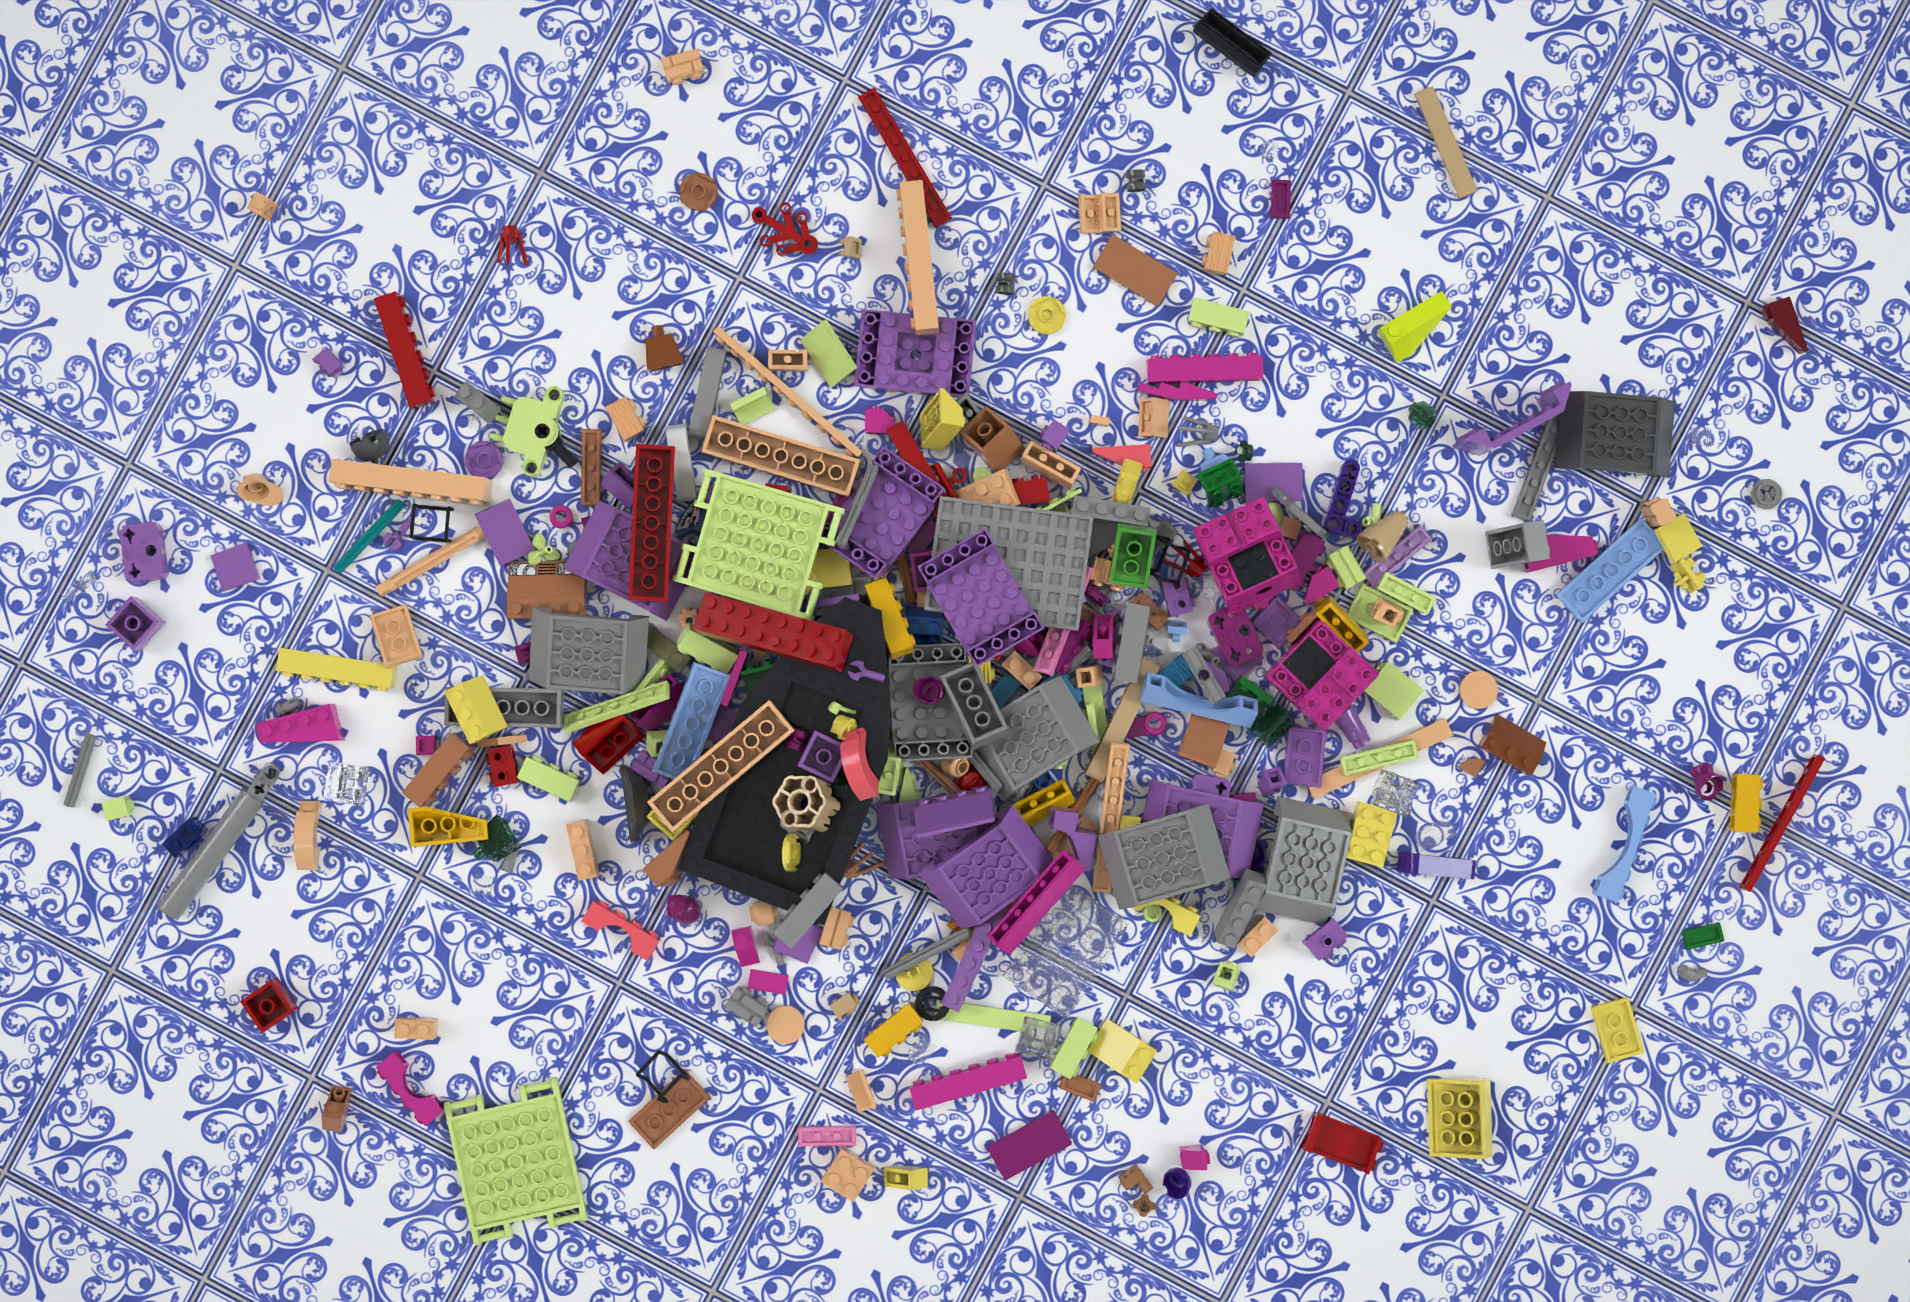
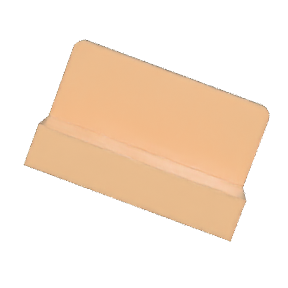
M1155 397L1140 398L1138 436L1167 438L1169 400Z
M864 1069L846 1075L845 1077L858 1112L877 1108V1103Z

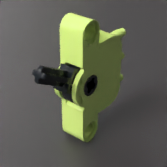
M551 386L546 390L542 402L528 397H521L516 400L502 396L501 402L513 406L510 417L496 415L495 417L496 421L507 425L504 436L497 433L489 434L490 439L503 443L507 449L525 456L522 470L531 478L541 475L548 451H554L569 468L574 467L578 462L562 444L564 440L560 437L561 430L558 425V419L565 400V394L557 386ZM554 391H559L560 393L557 400L551 399V394ZM542 428L546 430V436L541 435L542 432L540 430ZM536 464V472L529 473V465Z

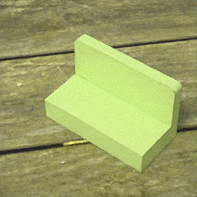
M765 387L730 403L739 423L744 425L775 410Z

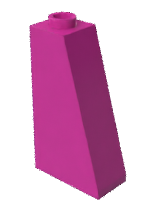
M1546 535L1547 543L1550 547V559L1526 563L1524 567L1526 573L1595 556L1597 555L1598 544L1596 540H1593L1592 536Z

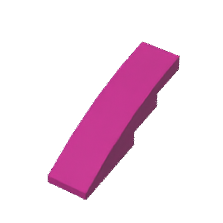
M1181 381L1179 388L1161 382L1158 389L1140 383L1137 389L1138 393L1173 401L1215 400L1218 395Z

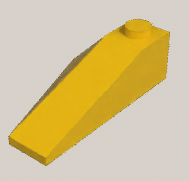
M432 807L408 808L411 847L489 839L487 820Z

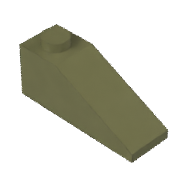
M649 623L647 647L675 671L682 673L693 658L681 653L674 642Z

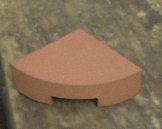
M1471 758L1463 761L1458 768L1476 777L1485 761L1479 758Z

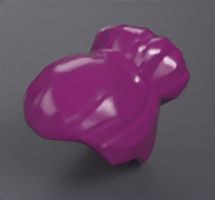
M1703 762L1690 770V775L1695 779V792L1700 799L1711 801L1723 789V778L1713 772L1711 764Z
M687 895L668 896L666 909L669 917L674 918L675 921L683 925H690L699 918L701 909L696 899Z

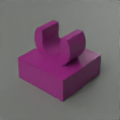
M531 642L514 646L519 665L529 663Z

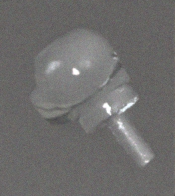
M1158 635L1150 638L1149 645L1146 646L1147 651L1143 653V656L1150 655L1153 658L1167 654L1169 652L1167 640L1163 637H1158Z

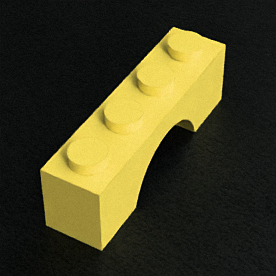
M1174 896L1132 907V909L1138 912L1145 906L1152 904L1165 907L1172 915L1173 929L1190 937L1201 917L1200 913L1197 912L1198 908L1190 904L1185 906L1180 903L1181 900Z

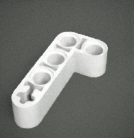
M687 423L667 426L668 446H675L674 483L678 502L697 500Z

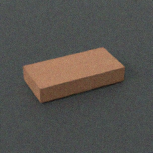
M1077 1074L1075 1078L1071 1077V1079L1063 1076L1059 1088L1095 1102L1102 1084Z

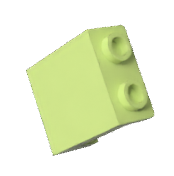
M1385 661V663L1380 662L1375 668L1379 676L1365 689L1364 693L1368 694L1390 712L1391 716L1396 720H1401L1423 693L1424 689L1389 661Z
M888 745V760L879 781L878 793L895 796L897 785L900 786L902 784L905 762H901L902 757L894 756L892 745Z

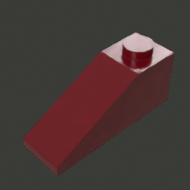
M1790 296L1762 306V314L1764 319L1768 321V324L1798 354L1807 352L1808 348Z

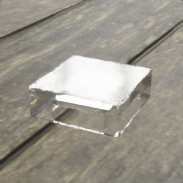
M1690 428V447H1711V428Z
M475 873L471 892L491 896L495 877Z

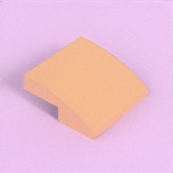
M1119 193L1078 196L1080 234L1121 231Z

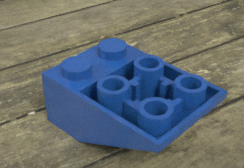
M906 606L905 617L909 625L906 629L908 634L913 635L916 645L943 644L944 614L924 611V607Z

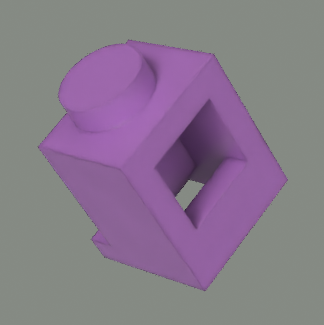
M327 347L312 359L314 363L321 364L319 368L325 375L329 373L334 379L339 377L343 373L342 369L345 368L337 356Z
M1280 767L1263 770L1262 778L1257 783L1262 797L1280 793L1287 784Z

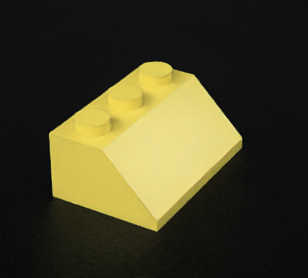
M943 388L939 389L920 413L921 448L943 451L965 425L963 409Z
M483 675L444 691L469 744H474L508 727Z

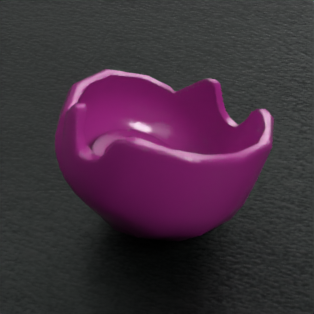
M932 676L928 678L920 677L914 684L913 693L920 703L931 706L942 700L944 697V687L940 680Z

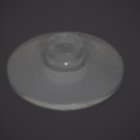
M958 432L943 451L937 450V455L944 467L950 470L956 468L965 469L973 462L975 451ZM958 447L960 449V453L954 454L952 451L953 448Z
M1211 574L1203 575L1195 580L1190 590V596H1193L1197 609L1212 613L1224 607L1225 602ZM1208 590L1214 592L1212 597L1207 596Z

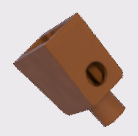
M662 325L651 327L653 337L645 339L647 370L654 372L684 365L683 357L672 333L664 335Z

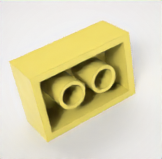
M1357 801L1351 822L1352 835L1346 858L1383 868L1398 812Z

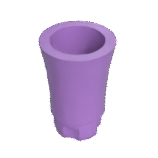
M1351 704L1334 723L1340 728L1349 743L1357 750L1368 744L1371 739L1357 714L1354 704Z

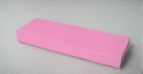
M856 1125L798 1126V1147L856 1146Z

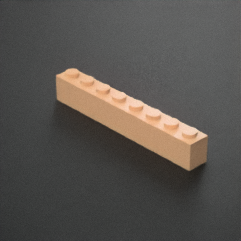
M923 181L899 182L900 189H896L897 201L901 200L902 207H898L899 219H903L904 224L900 226L901 237H905L906 243L902 244L903 256L907 255L908 261L904 263L905 274H909L910 281H906L907 293L911 292L912 298L908 299L909 311H913L914 318H910L911 330L915 329L916 335L939 333Z

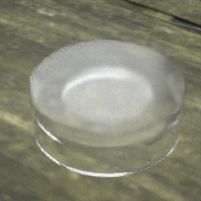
M1271 139L1264 141L1260 147L1262 157L1267 160L1276 158L1280 151L1279 144Z
M476 413L471 414L468 418V425L473 431L482 432L488 426V422Z

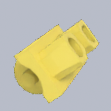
M1691 557L1673 563L1670 565V568L1673 570V576L1676 578L1673 585L1675 587L1681 585L1684 590L1687 589L1691 594L1704 586L1702 583L1706 580V577L1700 571L1697 573L1693 572L1691 568L1695 565V562Z

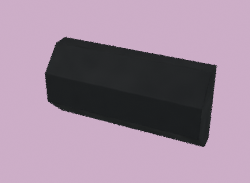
M1213 8L1197 22L1193 29V33L1252 77L1256 76L1272 55V52Z

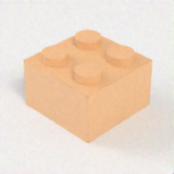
M842 1146L823 1175L821 1182L851 1202H854L873 1173L875 1166L845 1146Z

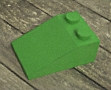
M1117 523L1109 583L1147 589L1157 534L1156 528Z

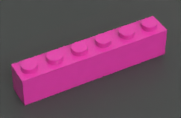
M1255 352L1246 353V356H1239L1238 353H1228L1227 357H1219V354H1208V357H1200V354H1191L1189 358H1181V355H1170V358L1153 355L1151 359L1146 361L1147 384H1160L1161 382L1170 384L1181 383V381L1186 383L1262 381L1263 356H1258V353Z
M1063 849L988 934L990 940L997 948L1011 955L1085 871L1086 867L1075 856Z
M1016 1052L1006 1054L1005 1058L1000 1060L997 1057L986 1060L987 1063L979 1065V1063L971 1064L966 1070L961 1071L960 1068L949 1071L950 1074L942 1076L941 1073L931 1076V1080L928 1081L923 1079L913 1081V1085L909 1089L916 1111L1027 1079L1021 1054L1016 1055Z

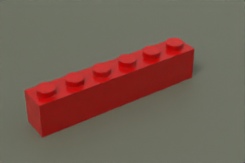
M395 291L374 298L409 407L417 409L435 403L433 397H436L433 386H429L427 379L430 378L427 368L423 367L422 361L424 357L421 350L417 349L416 343L418 339L416 333L411 331L410 325L412 320L409 313L406 314L405 312L406 302L403 295L400 296Z

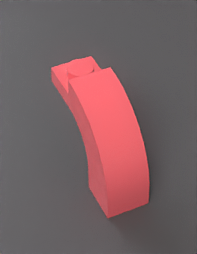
M863 727L846 732L845 741L840 743L841 760L846 778L860 801L878 796L879 780L873 774L867 762L865 752L867 732Z

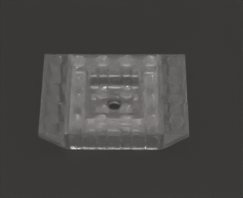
M1071 885L1030 932L1002 974V977L1066 1019L1077 1006L1120 942L1129 922L1074 885ZM1063 946L1071 947L1072 953L1069 956L1061 954Z

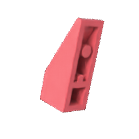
M1150 444L1092 448L1091 450L1093 455L1120 466L1123 465L1124 459L1142 463L1141 473L1147 472V469L1152 467Z

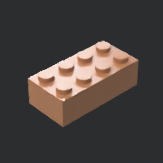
M450 733L402 793L418 807L431 806L438 798L436 796L437 793L441 790L444 791L450 784L448 780L461 771L463 768L461 764L465 760L469 761L475 753L473 751L475 746L469 744L468 740L460 733Z

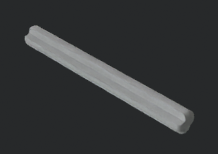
M869 464L835 540L837 546L845 547L879 471L877 465Z
M963 928L883 969L884 976L890 979L970 938L969 930Z

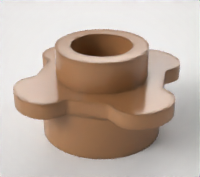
M1142 1194L1141 1198L1133 1201L1132 1204L1133 1208L1139 1211L1141 1217H1146L1156 1207L1155 1203L1150 1201L1148 1194Z

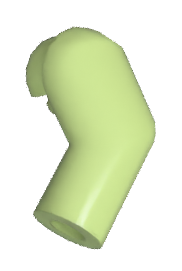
M1270 502L1268 506L1280 528L1284 518L1283 510L1279 503Z
M1372 503L1371 514L1362 520L1364 528H1368L1381 520L1380 503Z

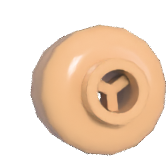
M968 758L941 760L942 771L952 777H962L969 769Z
M755 901L752 907H749L751 922H755L757 926L773 924L774 917H778L777 907L763 901Z

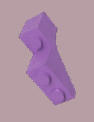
M1051 806L1048 825L1053 830L1067 833L1075 857L1086 867L1085 871L1090 872L1091 866L1094 865L1095 861L1094 848L1098 845L1097 834L1092 829L1076 828L1079 825L1080 818L1073 808Z

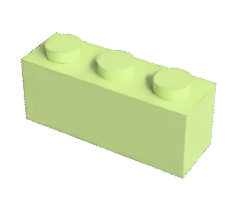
M1194 297L1187 322L1191 323L1190 326L1201 329L1204 326L1208 327L1211 332L1220 333V331L1227 332L1230 337L1239 338V336H1243L1245 333L1250 311Z
M688 622L676 640L678 650L685 655L690 654L694 656L701 664L706 663L712 669L728 674L739 655L738 649L722 640L699 634L693 629L694 625Z
M535 755L526 757L517 776L518 779L568 802L573 800L581 783V780L577 779V774L570 771L564 773L560 771V766L553 763L547 765L543 763L542 758Z
M1076 1017L1048 1068L1068 1079H1071V1077L1075 1078L1080 1070L1078 1065L1081 1059L1085 1060L1089 1053L1087 1049L1089 1044L1094 1043L1099 1035L1097 1033L1098 1028Z

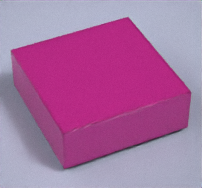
M436 735L416 736V755H433L437 750Z

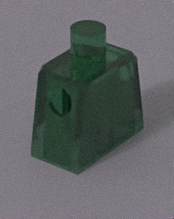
M495 815L487 823L489 839L477 840L480 846L473 850L472 853L478 861L486 856L495 862L519 850L521 846L507 820L499 815Z

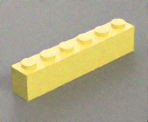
M279 648L276 671H282L281 675L293 677V673L301 674L300 678L312 680V676L320 677L319 681L331 683V679L339 680L338 684L350 686V682L358 683L357 687L369 689V685L377 686L376 690L388 691V688H394L397 666L386 669L383 663Z

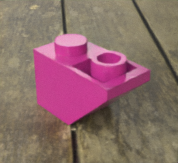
M1202 1144L1179 1147L1183 1170H1207V1165L1210 1164V1156Z

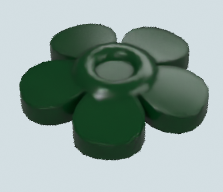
M1245 440L1241 441L1240 446L1235 449L1236 454L1239 455V462L1251 461L1252 459L1250 452H1253V446Z

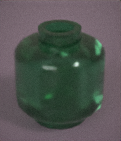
M1425 401L1414 402L1408 409L1410 412L1408 415L1409 421L1419 429H1429L1437 420L1436 410Z

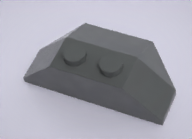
M625 764L619 766L631 842L636 841L650 823L646 816L653 810L647 803L650 800L649 796H652L651 784L647 783L646 779L630 770L631 768Z

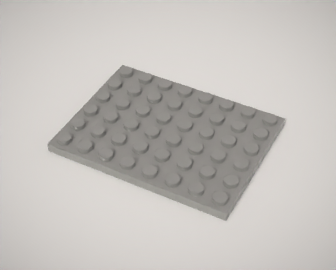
M940 496L931 559L986 528L995 543L996 550L1042 625L1048 628L1078 632L1094 516ZM927 586L924 611L943 613Z

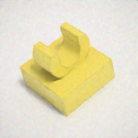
M1182 469L1171 486L1188 496L1198 479Z

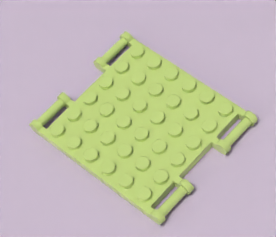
M704 468L702 485L693 506L707 509L697 547L682 543V554L676 575H673L672 580L813 621V612L819 591L823 588L824 584L809 580L819 543L835 547V536L841 515H844L845 509ZM715 477L716 481L709 504L704 503L711 478ZM832 511L834 515L827 538L821 537L828 512ZM690 551L695 552L688 578H684L683 575ZM808 585L813 588L806 612L803 613L800 612Z
M557 1077L551 1078L550 1081L528 1086L525 1084L519 1085L521 1101L485 1109L482 1094L476 1095L475 1098L457 1102H444L445 1115L475 1246L481 1245V1242L503 1237L507 1239L512 1238L513 1229L510 1223L547 1215L550 1229L556 1228L557 1225L574 1221H588V1212L584 1202ZM553 1089V1094L528 1099V1093ZM474 1105L478 1107L477 1111L453 1116V1110ZM579 1208V1213L554 1217V1213ZM499 1225L504 1226V1230L481 1235L478 1231Z

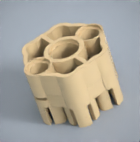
M813 776L786 777L772 800L782 825L800 832L810 829L825 832L828 827L824 826V824L830 825V818L828 816H834L836 814L834 810L839 811L840 803L837 802V799L830 796L832 794V788L829 787L831 784ZM805 797H807L808 805L804 810H802L801 802Z

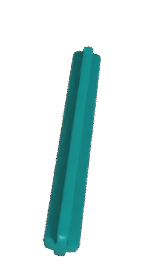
M396 499L333 566L334 569L339 573H343L401 512L405 504L401 500Z

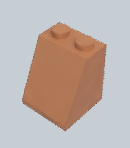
M985 406L959 431L982 461L995 473L1005 469L1025 450L1010 425L988 406Z
M1191 714L1176 755L1211 768H1216L1229 724Z

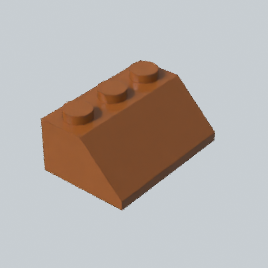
M1496 713L1477 747L1523 774L1532 776L1542 758L1547 742Z

